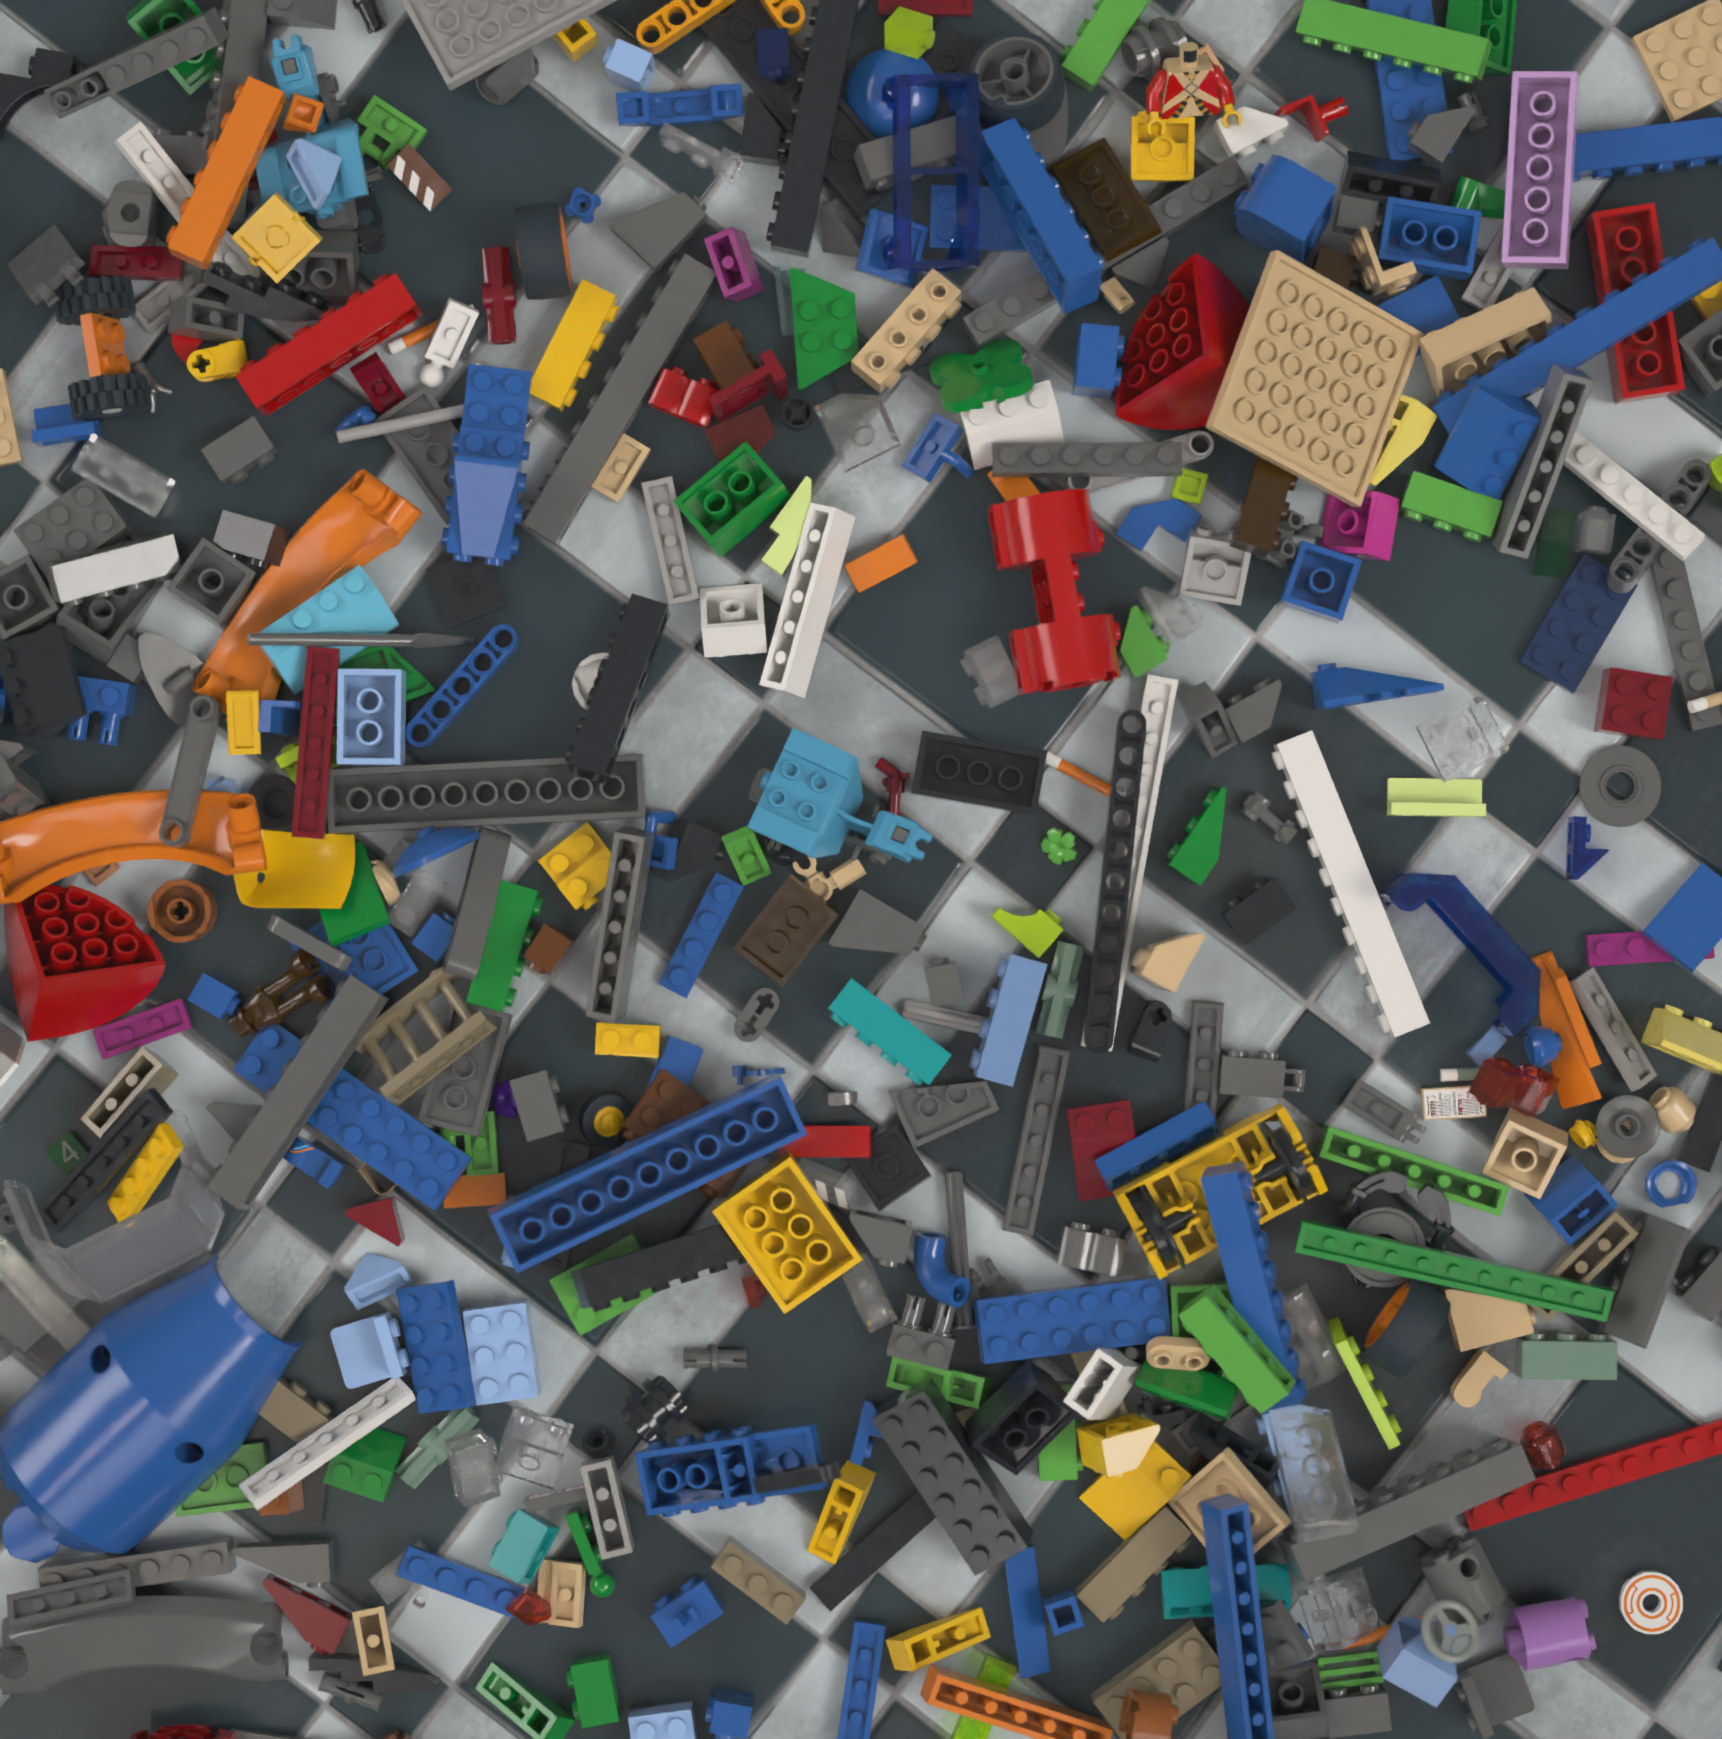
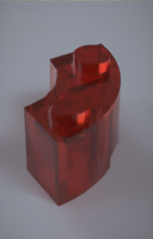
M1489 1058L1483 1061L1468 1092L1474 1095L1476 1100L1484 1106L1512 1108L1525 1116L1534 1118L1545 1111L1560 1078L1527 1063H1524L1521 1068L1512 1065L1507 1058Z

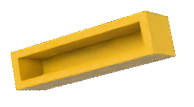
M584 279L581 280L531 379L530 397L560 412L563 411L565 406L570 407L578 392L574 389L578 379H585L592 364L588 360L593 350L599 351L606 337V334L602 332L607 322L612 324L619 312L620 306L616 305L618 302L616 295Z

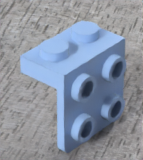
M390 1311L335 1327L331 1330L330 1336L347 1388L353 1389L389 1377L392 1380L402 1377L408 1372L407 1367L410 1366L409 1358L405 1348L401 1349L398 1340V1336L401 1335L397 1319L391 1317Z

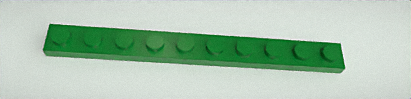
M1301 1219L1294 1247L1296 1253L1607 1322L1615 1293L1612 1288L1305 1219Z

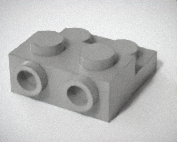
M1206 525L1197 526V530L1190 529L1184 555L1179 596L1241 606L1251 553L1229 547L1234 530L1228 531V535L1215 533V528Z

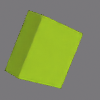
M1182 468V475L1175 476L1170 498H1176L1179 501L1200 506L1209 474Z

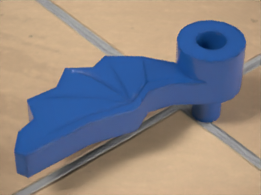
M746 1065L732 1066L733 1077H737V1085H743V1076H764L774 1073L785 1074V1068L746 1070Z

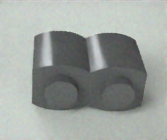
M1072 1221L1071 1226H1063L1056 1263L1119 1277L1127 1240L1120 1237L1121 1231L1103 1227L1102 1233L1090 1231L1089 1224Z

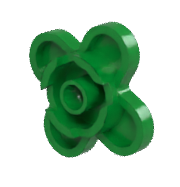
M1013 339L992 341L983 346L974 355L963 353L945 354L933 360L929 365L932 382L942 387L939 391L941 406L948 412L959 413L971 409L984 408V402H990L997 399L999 404L1008 398H1015L1026 394L1034 386L1031 368L1020 364L1023 360L1021 345Z

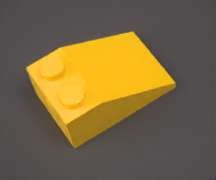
M1154 1440L1137 1469L1126 1472L1125 1477L1118 1479H1108L1107 1476L1099 1474L1083 1491L1079 1499L1121 1538L1126 1540L1161 1509L1192 1475L1161 1444Z

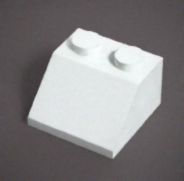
M762 583L700 588L701 631L705 658L767 653Z

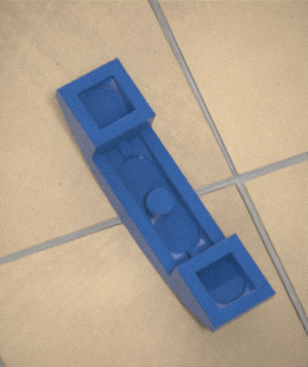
M741 83L712 85L710 89L648 94L647 91L616 93L619 126L687 125L744 116Z

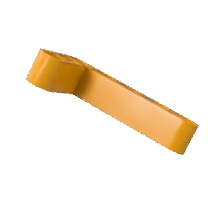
M673 0L638 25L636 30L638 44L641 49L652 54L660 53L736 0H712L711 4L707 7L697 6L695 4L696 0ZM760 0L775 24L784 34L796 35L803 30L805 26V10L799 0ZM787 12H795L800 17L794 24H788L782 18ZM675 13H681L686 17L685 21L680 25L671 24L669 19ZM648 31H656L660 34L659 39L654 43L645 42L643 36Z

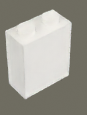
M1098 1348L1063 1402L1088 1420L1111 1419L1136 1381L1142 1365L1134 1359H1128L1126 1354L1120 1349Z

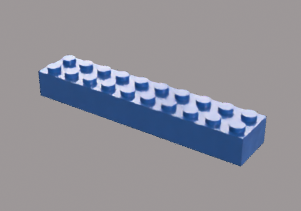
M774 1073L487 1209L516 1273H519L806 1136L807 1132L782 1077Z

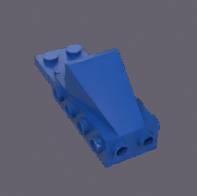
M475 364L468 365L462 426L460 427V433H454L452 452L458 453L457 455L455 454L454 464L450 465L449 483L454 484L453 496H447L445 515H450L449 528L443 527L441 546L447 547L446 552L453 555L454 561L472 562V557L485 558L484 564L503 566L504 561L511 562L512 555H518L519 536H514L515 524H521L523 505L518 504L519 492H525L527 473H521L523 460L528 461L530 442L525 441L532 371Z
M815 1423L765 1431L763 1429L751 1431V1426L749 1425L734 1428L731 1432L725 1434L722 1433V1430L710 1431L703 1434L704 1438L695 1439L694 1434L676 1437V1442L667 1443L666 1438L662 1440L655 1439L648 1443L647 1448L634 1453L647 1516L662 1514L663 1517H671L681 1514V1511L690 1510V1513H700L709 1510V1507L718 1506V1509L722 1510L735 1507L737 1503L746 1502L747 1506L764 1503L765 1497L820 1490L828 1486L827 1482L756 1494L752 1477L761 1473L823 1462Z

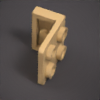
M1366 226L1358 227L1351 237L1352 242L1349 243L1351 255L1357 257L1363 272H1360V279L1364 289H1370L1372 297L1386 291L1388 296L1406 290L1405 286L1411 284L1410 280L1417 273L1413 261L1382 271Z

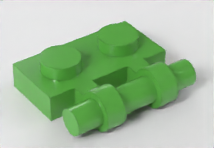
M376 95L372 97L357 119V122L366 128L362 136L359 135L362 155L367 154L379 162L378 166L385 171L390 170L385 164L407 143L416 150L428 133L427 129ZM376 136L390 144L386 151L373 144Z
M495 1110L487 1111L480 1137L439 1128L440 1136L455 1146L456 1136L464 1135L465 1153L472 1157V1160L466 1167L467 1176L500 1173Z

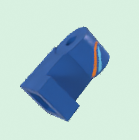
M299 1135L283 1156L286 1161L303 1170L305 1174L318 1181L317 1183L327 1189L334 1186L348 1164Z

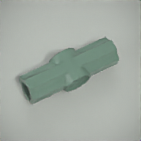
M1057 941L1051 971L1047 973L1041 1000H1043L1036 1026V1033L1060 1039L1063 1038L1069 1009L1073 1006L1079 982L1077 975L1081 966L1084 947Z
M471 1407L451 1410L438 1425L435 1424L417 1443L418 1447L406 1457L395 1472L407 1485L415 1489L437 1465L440 1466L459 1446L457 1443L472 1430L481 1418Z

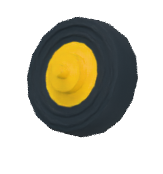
M603 1091L593 1094L584 1102L579 1111L578 1124L580 1132L588 1142L597 1147L612 1148L619 1146L625 1139L622 1137L624 1132L618 1127L622 1122L626 1121L633 1108L627 1099L616 1092Z

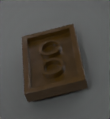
M790 874L733 949L783 987L841 912Z

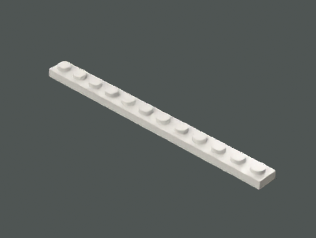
M1149 674L1146 675L1140 712L1146 719L1147 726L1114 1037L1178 686L1177 679ZM1138 721V726H1137V731H1136V732H1138V730H1139V728H1140V722H1139V721ZM1134 750L1132 754L1131 765L1135 763L1137 758L1136 752ZM1129 780L1127 781L1125 796H1130L1133 792V784ZM1123 810L1119 828L1127 827L1130 822L1129 814ZM1117 841L1114 859L1119 860L1126 856L1127 848L1122 842ZM1111 873L1108 888L1112 891H1118L1123 886V878L1118 873ZM1109 904L1105 907L1103 917L1106 921L1113 923L1119 919L1120 910L1116 905ZM1108 935L1100 940V949L1105 954H1111L1116 950L1117 942L1112 936ZM1102 967L1096 974V979L1101 985L1110 984L1114 978L1112 970L1108 967ZM1098 999L1093 1005V1011L1097 1016L1104 1017L1110 1011V1004L1106 999ZM1083 1027V1032H1082V1038H1081V1044H1080V1046L1086 1047L1085 1044H1084V1038H1083V1036H1084V1027ZM1096 1030L1090 1035V1044L1094 1048H1101L1107 1042V1036L1101 1030Z

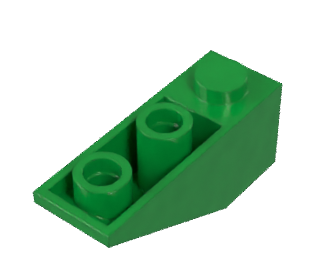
M1220 787L1218 791L1211 789L1202 802V805L1206 807L1200 817L1194 815L1184 829L1188 834L1183 842L1176 841L1166 855L1170 858L1167 866L1196 886H1201L1219 858L1227 790L1224 787Z

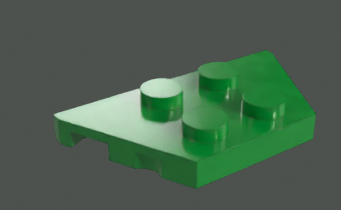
M790 268L798 391H802L819 379L832 374L843 365L849 364L859 353L855 293L796 268Z
M372 646L366 648L339 666V669H402L406 671V702L436 692L435 687L393 647ZM337 701L334 728L337 727Z

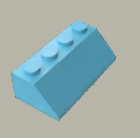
M358 565L259 633L388 634L398 627L399 623L376 586L361 566ZM259 646L293 694L296 696L304 691L307 646ZM368 646L312 647L341 649L340 665H342Z

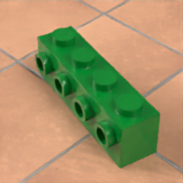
M501 880L476 978L472 980L466 1002L500 1012H505L507 1006H513L517 994V989L512 988L516 976H522L526 959L521 958L524 946L530 947L535 931L534 928H530L533 915L539 916L544 900L539 897V890Z

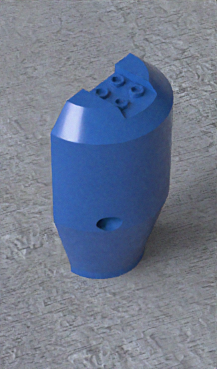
M216 1254L206 1263L105 1315L0 1417V1474L8 1493L14 1489L26 1506L47 1527L57 1534L53 1538L56 1542L70 1549L89 1552L126 1554L136 1549L240 1449L293 1354L303 1346L299 1341L288 1342L275 1336L256 1322L240 1306L225 1286L217 1267L219 1257Z

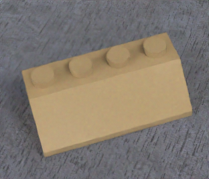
M1534 287L1524 292H1518L1502 302L1489 305L1473 315L1460 318L1453 324L1431 331L1424 337L1419 338L1421 358L1437 398L1450 390L1456 393L1466 387L1464 382L1478 373L1484 376L1493 370L1491 366L1498 360L1506 356L1512 359L1521 353L1519 348L1534 339L1539 343L1548 337L1547 331L1552 328L1551 313Z
M1188 932L1147 944L1144 948L1138 947L1129 963L1134 966L1131 973L1164 991L1175 993L1206 936L1201 933Z

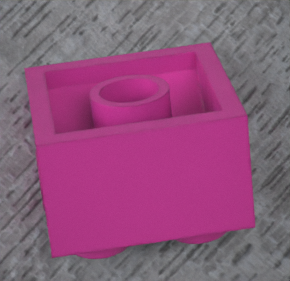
M1366 491L1361 507H1353L1327 493L1322 526H1324L1323 537L1319 540L1318 546L1354 558L1390 561L1400 499L1378 491Z

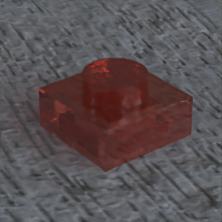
M754 1273L742 1276L741 1281L750 1310L763 1306L762 1298L767 1297L764 1284L760 1279L756 1280Z

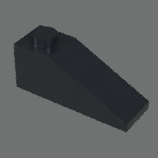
M1202 1412L1198 1414L1187 1433L1209 1462L1229 1447L1265 1490L1269 1487L1283 1462L1281 1459Z

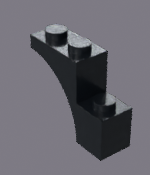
M36 48L35 56H31L29 60L28 73L31 75V78L0 73V142L3 140L9 122L21 107L34 98L44 95L45 89L79 72L80 61L74 54Z

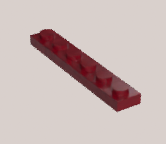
M307 646L291 837L325 839L341 649Z

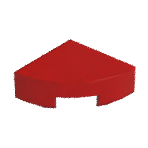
M172 334L173 348L178 357L187 364L189 355L199 350L204 340Z

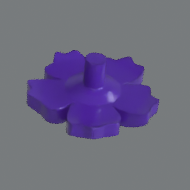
M504 1080L502 1084L493 1088L491 1096L496 1099L492 1101L493 1110H495L497 1115L502 1114L504 1117L512 1119L518 1115L517 1106L509 1080Z

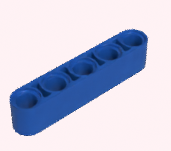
M500 624L495 626L409 722L405 735L410 744L418 748H427L435 743L517 650L520 644V637L514 628L506 624ZM503 631H509L513 637L511 645L505 648L499 647L496 642L498 634ZM484 654L489 655L492 660L491 667L487 671H478L476 668L477 658ZM461 678H467L471 683L469 692L464 695H458L455 691V684ZM442 701L447 702L450 707L448 716L442 719L437 718L434 713L436 704ZM420 725H425L429 730V736L423 742H417L413 736L415 728Z

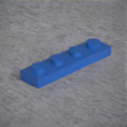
M717 872L715 873L658 984L685 998L688 997L744 886Z
M409 1543L396 1571V1575L511 1618H515L526 1591V1587Z
M854 1620L837 1739L870 1738L886 1628L885 1623Z

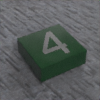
M69 1131L45 1151L65 1176L72 1172L89 1154L88 1149L73 1131Z

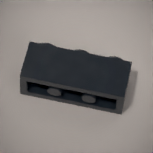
M1347 151L1340 178L1341 194L1386 203L1389 196L1436 204L1441 187V175L1438 168L1353 151Z

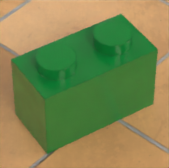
M610 1653L572 1660L571 1669L566 1670V1677L569 1689L574 1688L576 1701H572L574 1719L580 1720L582 1729L619 1722L621 1711Z

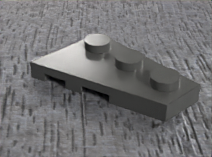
M987 1081L888 1090L913 1149L1000 1110Z

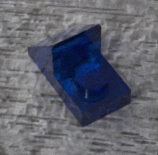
M1568 817L1566 880H1578L1610 850L1586 848V843H1589L1591 839V825L1586 824L1587 817Z

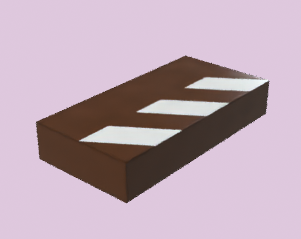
M409 143L385 164L430 212L452 191V188Z

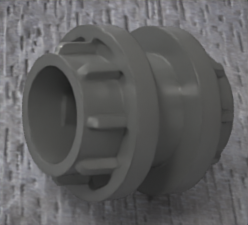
M1158 17L1151 20L1149 31L1143 25H1137L1130 29L1128 36L1124 37L1121 44L1122 56L1127 69L1133 76L1144 77L1150 81L1157 71L1161 70L1163 61L1166 58L1179 57L1180 45L1188 42L1178 22Z

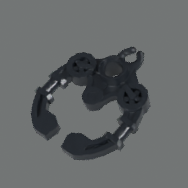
M1394 1167L1384 1168L1364 1176L1356 1183H1351L1349 1186L1350 1193L1346 1201L1340 1203L1341 1210L1336 1227L1347 1229L1352 1220L1361 1213V1208L1357 1206L1361 1198L1368 1199L1371 1192L1380 1188L1389 1193H1402L1406 1188L1408 1173ZM1426 1182L1418 1191L1417 1198L1424 1208L1436 1213V1219L1433 1223V1228L1436 1229L1433 1238L1425 1237V1247L1444 1251V1242L1448 1235L1454 1233V1227L1451 1225L1449 1202L1440 1187ZM1379 1234V1235H1377V1236H1381V1237H1385V1238H1389V1239H1394V1240H1396L1393 1236H1391V1235H1389V1234ZM1352 1274L1353 1285L1356 1287L1360 1286V1280ZM1365 1283L1362 1285V1289L1366 1291L1374 1287Z

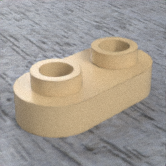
M1158 1336L1151 1339L1146 1345L1147 1361L1155 1368L1196 1371L1204 1368L1210 1360V1357L1204 1352L1202 1344L1196 1338Z

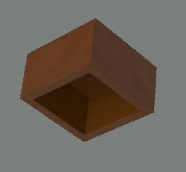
M727 321L693 339L699 356L720 391L760 368L752 353L745 354L743 350L746 347L745 341L736 325L730 328Z

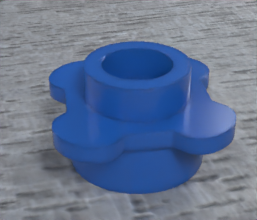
M577 187L572 191L570 203L565 206V212L568 216H576L583 223L589 224L594 220L593 214L595 209L601 205V199L597 194L591 195L589 192L584 191L582 187ZM585 203L586 207L581 208L580 204Z

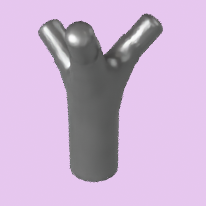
M140 362L133 367V370L136 374L147 376L152 404L149 412L155 413L156 393L161 392L171 395L172 389L158 383L152 377L144 362Z

